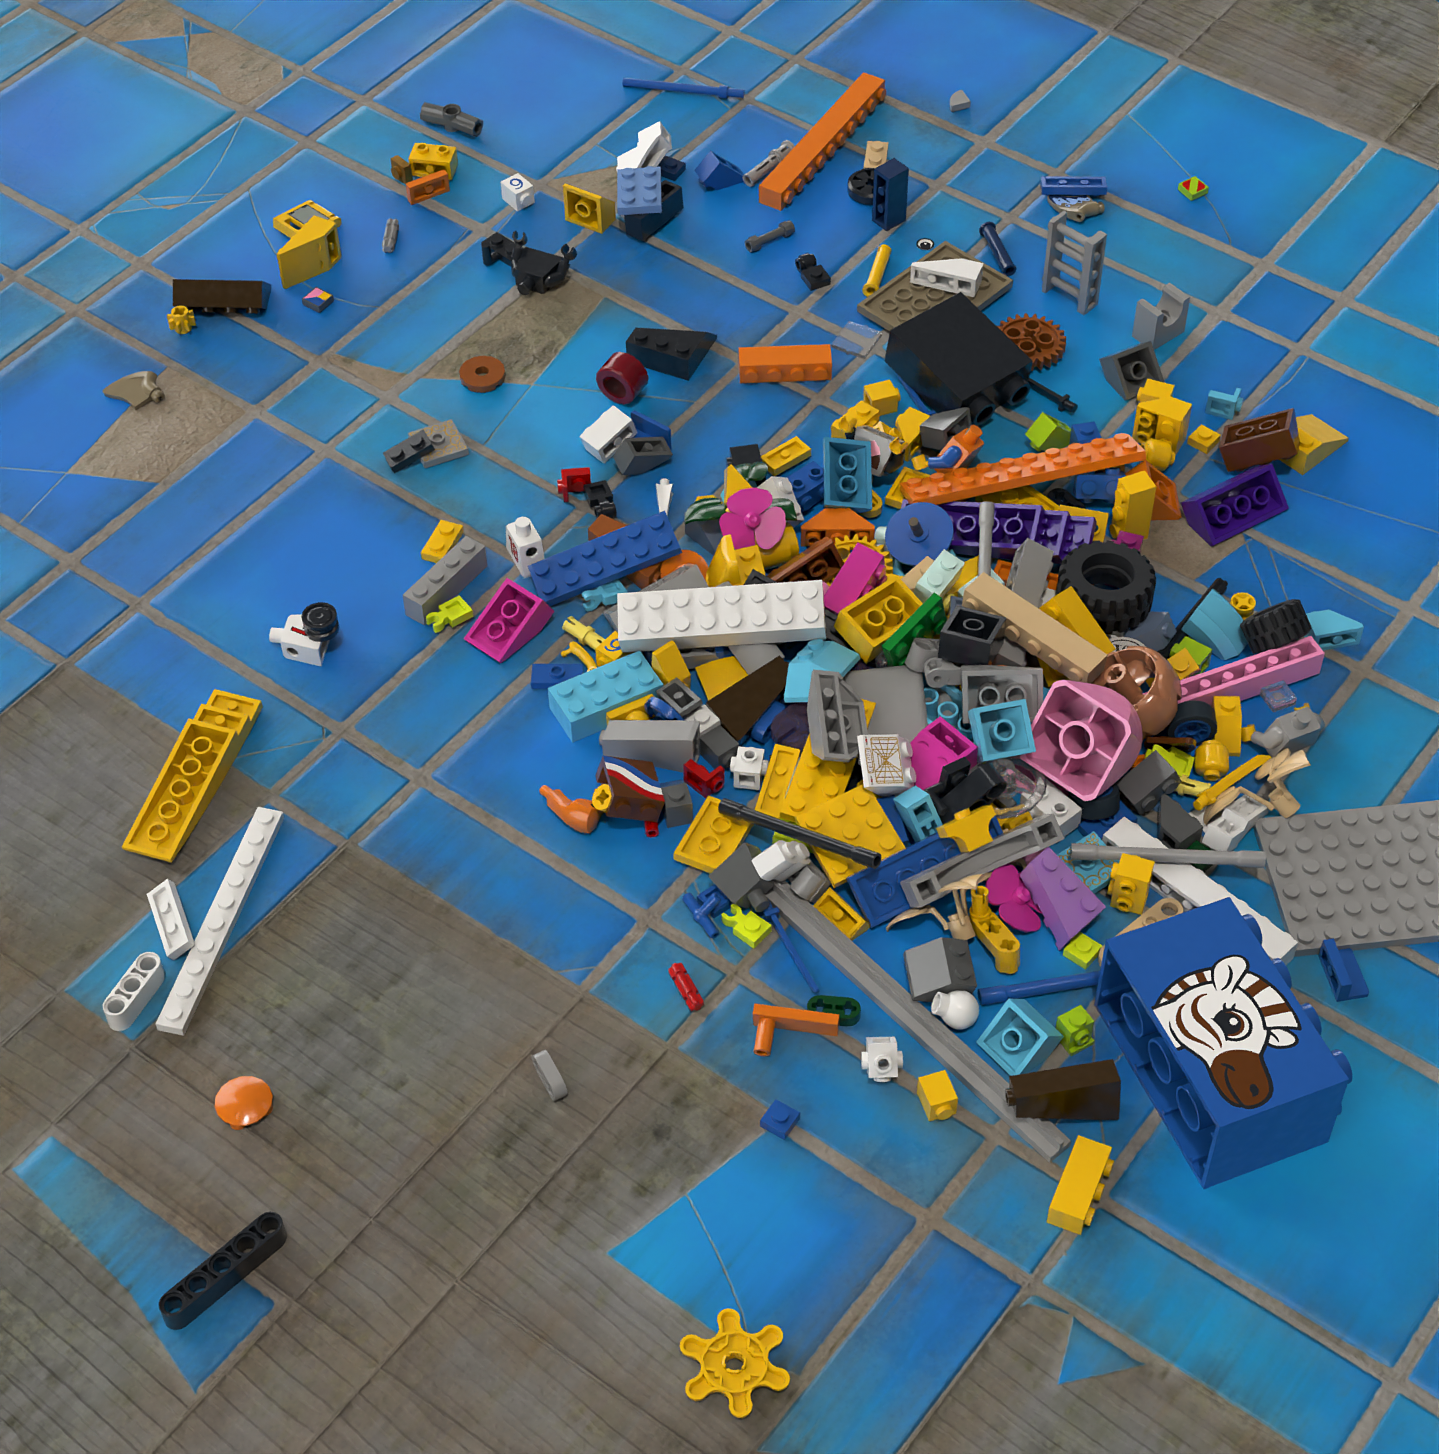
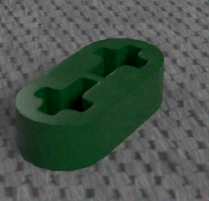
M817 995L812 997L807 1003V1010L816 1011L817 1007H823L822 1012L839 1014V1026H853L860 1020L861 1007L859 1002L853 998ZM845 1009H851L850 1015H845Z

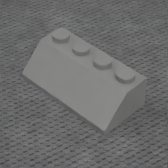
M687 563L638 592L707 588L709 586L698 566ZM615 604L602 613L613 630L618 632V604Z

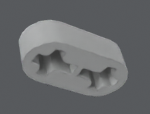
M547 1050L532 1055L534 1067L551 1099L555 1101L567 1096L568 1092L564 1080Z

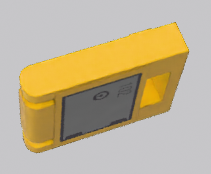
M308 200L274 217L273 227L291 238L299 230L290 226V222L302 228L315 215L335 222L338 228L341 225V218L335 216V214L314 201Z

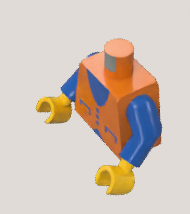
M971 425L969 428L953 436L937 457H929L928 461H926L924 454L912 458L911 461L914 469L921 470L929 467L937 473H949L957 468H968L984 445V442L980 439V436L983 434L982 430L976 425Z

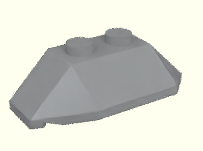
M813 669L807 704L812 753L822 760L850 762L860 755L857 736L868 735L864 703L856 692L843 681V677L839 672Z

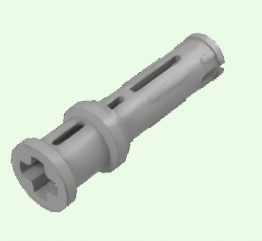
M784 140L780 147L772 149L765 160L743 175L744 183L749 187L753 186L787 156L795 147L794 144L789 140Z

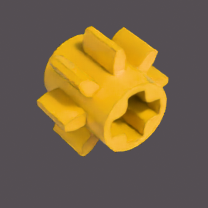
M176 306L171 310V314H167L170 330L175 329L179 334H186L191 331L192 326H196L193 310L188 311L185 306Z

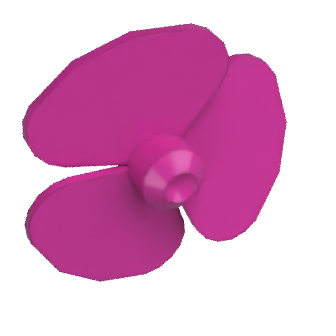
M755 487L741 489L728 498L727 508L730 512L724 513L720 517L719 525L723 536L731 534L734 549L754 546L755 537L760 548L771 549L781 539L786 527L785 512L780 507L769 508L773 500L769 491Z
M1005 864L993 870L985 886L989 890L988 902L995 906L1000 905V917L1014 929L1025 933L1039 930L1041 927L1040 918L1031 908L1041 914L1042 912L1038 904H1034L1030 891L1026 888L1016 867L1011 864Z

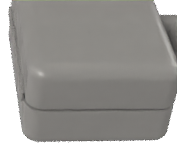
M906 665L849 671L843 677V681L861 699L876 703L867 730L868 735L898 734L911 743L917 734L928 726L926 702H932L933 700L925 698L922 672H916ZM933 688L939 694V705L946 701L952 702L951 697L940 688ZM949 710L942 713L945 716L953 715Z

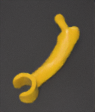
M575 641L569 643V649L561 652L562 657H566L570 653L576 655L587 667V672L597 668L591 655Z

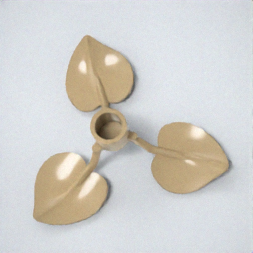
M1286 748L1278 753L1276 757L1266 761L1256 771L1255 778L1257 780L1269 774L1268 782H1274L1277 787L1269 794L1270 802L1241 786L1238 788L1232 786L1218 795L1214 803L1207 806L1204 812V823L1208 825L1211 817L1232 803L1240 793L1262 803L1270 811L1275 808L1284 818L1293 815L1301 805L1287 790L1281 777L1295 770L1311 766L1306 753L1300 750L1290 756L1291 751L1289 748Z
M992 872L971 875L938 890L939 893L948 890L953 892L958 912L949 915L948 922H946L935 907L929 904L921 908L914 907L900 913L887 925V932L898 921L919 914L932 913L941 922L944 930L950 929L954 939L968 940L976 936L968 915L966 891L968 889L977 890L978 883L987 881L991 877ZM959 889H960V895H961V902H960V898H959V894H958V890H959Z

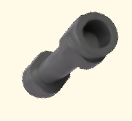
M790 220L779 223L778 228L759 237L756 235L749 237L745 240L746 249L749 252H755L761 249V245L780 236L784 238L790 236L795 232L794 224Z

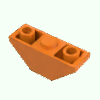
M825 508L801 526V546H812L813 543L820 541L824 537L830 538L835 544L836 537L840 541H844V537L847 535L850 540H853L855 534L858 535V540H862L863 537L867 536V541L870 543L874 540L875 526L850 508Z

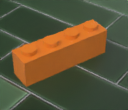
M830 344L738 347L740 383L832 380Z

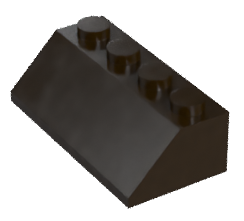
M173 279V307L185 306L188 311L193 310V308H202L204 313H216V309H224V313H238V309H246V313L259 314L260 309L267 310L271 293V284L264 281Z

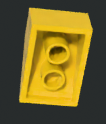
M1312 414L1296 417L1300 440L1298 454L1287 460L1282 458L1278 460L1304 475L1348 442L1349 438Z

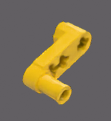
M978 886L976 894V890L971 889L972 906L969 909V917L975 935L995 957L996 970L1007 974L1017 972L1020 966L1019 940L998 916L991 911L988 906L989 890L984 886Z

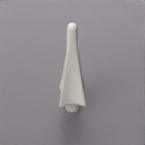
M664 478L660 480V484H656V495L659 513L665 511L668 517L673 496L671 492L673 484H669V480Z

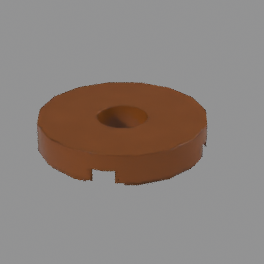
M477 356L468 359L461 365L459 370L461 384L467 386L468 390L484 393L495 390L497 385L500 384L501 386L504 383L506 377L504 365L500 360L491 356Z

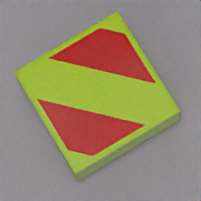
M1196 176L1178 183V190L1191 201L1208 194L1209 187Z

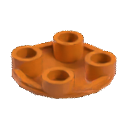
M240 1076L228 1081L220 1088L216 1095L214 1106L217 1115L225 1123L230 1124L232 1129L241 1130L248 1125L258 1122L272 1112L273 1095L270 1087L262 1079L253 1076Z

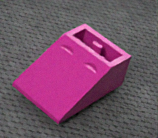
M941 716L922 729L910 743L913 750V755L910 757L911 766L916 773L914 786L916 785L923 791L939 782L943 766L960 758L966 757L971 763L969 772L977 767L978 747Z

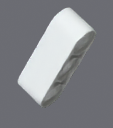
M145 952L140 954L105 999L103 1010L111 1029L115 1031L128 1029L164 982L165 973L161 960L156 953Z

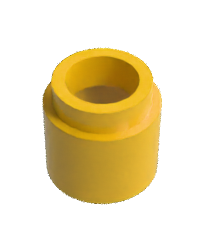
M786 522L781 539L771 549L759 547L764 571L780 567L799 554L798 540L789 522Z

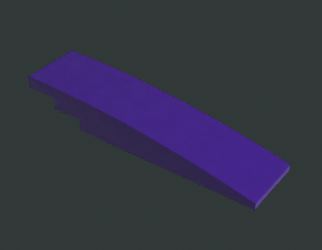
M903 499L901 509L910 505L906 499ZM952 501L938 504L937 506L946 511L953 524L954 534L949 550L953 549L956 554L978 556L980 502ZM994 503L991 558L1013 560L1016 550L1029 538L1054 551L1051 562L1061 564L1063 558L1074 548L1078 549V546L1081 544H1091L1093 542L1097 523L1095 517L1070 516L1068 511L1044 510L1042 505Z

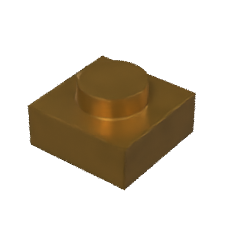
M398 155L392 157L391 173L393 177L404 184L413 181L411 164Z

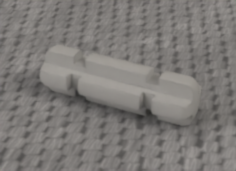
M391 218L387 220L384 240L382 242V250L385 253L394 251L397 231L399 229V221L396 218L394 220Z

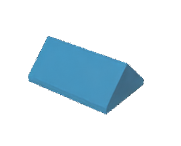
M824 437V507L850 508L857 514L871 511V442Z

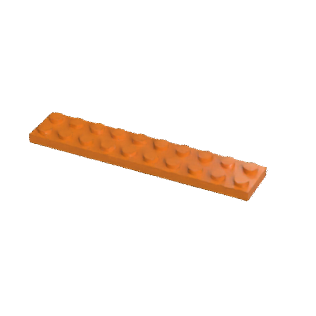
M1120 433L1116 434L1113 438H1096L1085 444L1073 443L1066 448H1050L1038 454L1026 453L1022 457L1014 459L1003 458L996 463H980L976 467L968 469L957 468L949 473H933L930 477L910 478L907 482L900 483V490L909 504L927 502L938 505L1146 460V451L1129 434Z

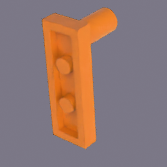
M754 1003L753 1025L758 1027L753 1052L759 1056H769L771 1054L775 1028L838 1036L839 1014Z

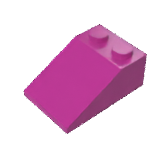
M506 578L466 634L464 640L499 663H502L543 629L554 613V610L541 598Z

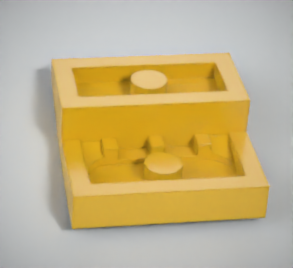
M735 656L717 659L695 667L708 701L748 676Z

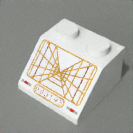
M898 734L857 736L864 788L881 797H887L891 795L898 796L914 786L916 773L911 766L910 757L913 755V750L908 740Z

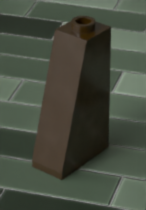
M780 655L716 695L705 704L720 719L721 726L739 743L740 747L751 736L754 725L775 701L779 702L784 696L789 662H785Z
M1109 1059L1009 1076V1089H1005V1097L1008 1107L1013 1106L1016 1118L1118 1120L1121 1080L1114 1060Z

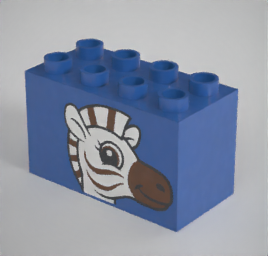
M1230 897L1107 939L1105 941L1094 1006L1203 1189L1328 1143L1337 1115H1340L1342 1112L1341 1102L1347 1084L1352 1082L1353 1077L1351 1066L1343 1052L1338 1049L1330 1051L1320 1036L1322 1032L1321 1022L1313 1006L1309 1003L1300 1005L1292 993L1291 976L1285 963L1280 958L1270 959L1263 949L1262 933L1256 919L1251 914L1242 916Z

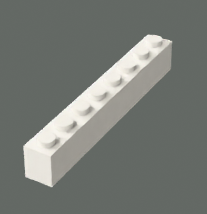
M1123 817L1103 834L1102 839L1106 846L1169 849L1159 839L1153 838L1142 830L1138 824L1131 822L1126 817ZM1154 863L1150 888L1164 898H1173L1179 901L1183 906V912L1230 897L1242 916L1251 914L1256 919L1262 933V947L1270 959L1280 958L1287 965L1294 958L1298 942L1289 933L1283 932L1276 927L1267 917L1258 914L1246 902L1239 900L1229 893L1224 886L1217 884L1207 877L1203 871L1196 869L1189 863Z

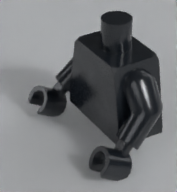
M514 231L512 238L516 246L512 250L510 265L519 293L528 295L530 291L544 294L550 288L563 283L571 265L569 261L577 257L576 249L572 247L568 253L569 246L564 244L561 247V253L564 258L529 247H525L523 250L522 246L528 241L527 236L523 232V237L517 240L518 232Z

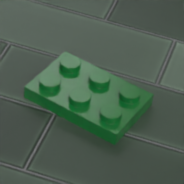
M935 592L882 645L887 667L905 665V660L915 638L932 639L936 634H940V631L947 622L942 598Z

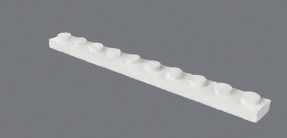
M257 807L194 941L195 945L191 948L156 1022L157 1030L182 1036L185 1035L284 820L282 811Z

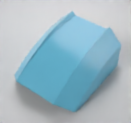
M1215 589L1209 592L1181 629L1197 642L1213 649L1212 653L1221 660H1227L1239 655L1248 644L1240 627V624L1244 621L1243 618Z

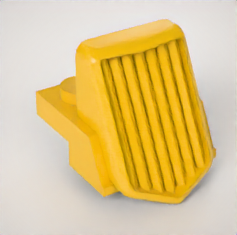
M731 534L723 536L706 572L708 586L716 587L727 581L732 586L744 585L753 569L765 575L758 545L734 550Z

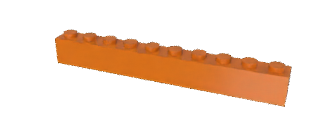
M863 72L759 185V203L780 211L787 204H790L793 197L802 191L803 186L809 180H812L814 174L834 155L839 146H842L849 135L854 133L859 124L864 122L868 114L874 111L878 103L884 100L886 96L885 80Z

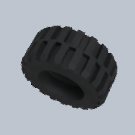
M1100 540L1093 541L1091 544L1084 543L1078 546V549L1074 548L1063 558L1059 568L1056 595L1072 586L1105 634H1112L1113 631H1118V633L1125 632L1127 628L1132 629L1143 622L1151 611L1156 586L1155 570L1145 555L1141 556L1140 551L1135 548H1128L1127 544H1115L1114 541L1109 540L1106 542H1100ZM1093 584H1108L1119 589L1105 590L1095 587Z

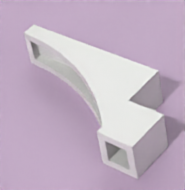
M660 121L638 132V147L617 157L618 167H616V170L658 166L665 154L672 149L671 135Z

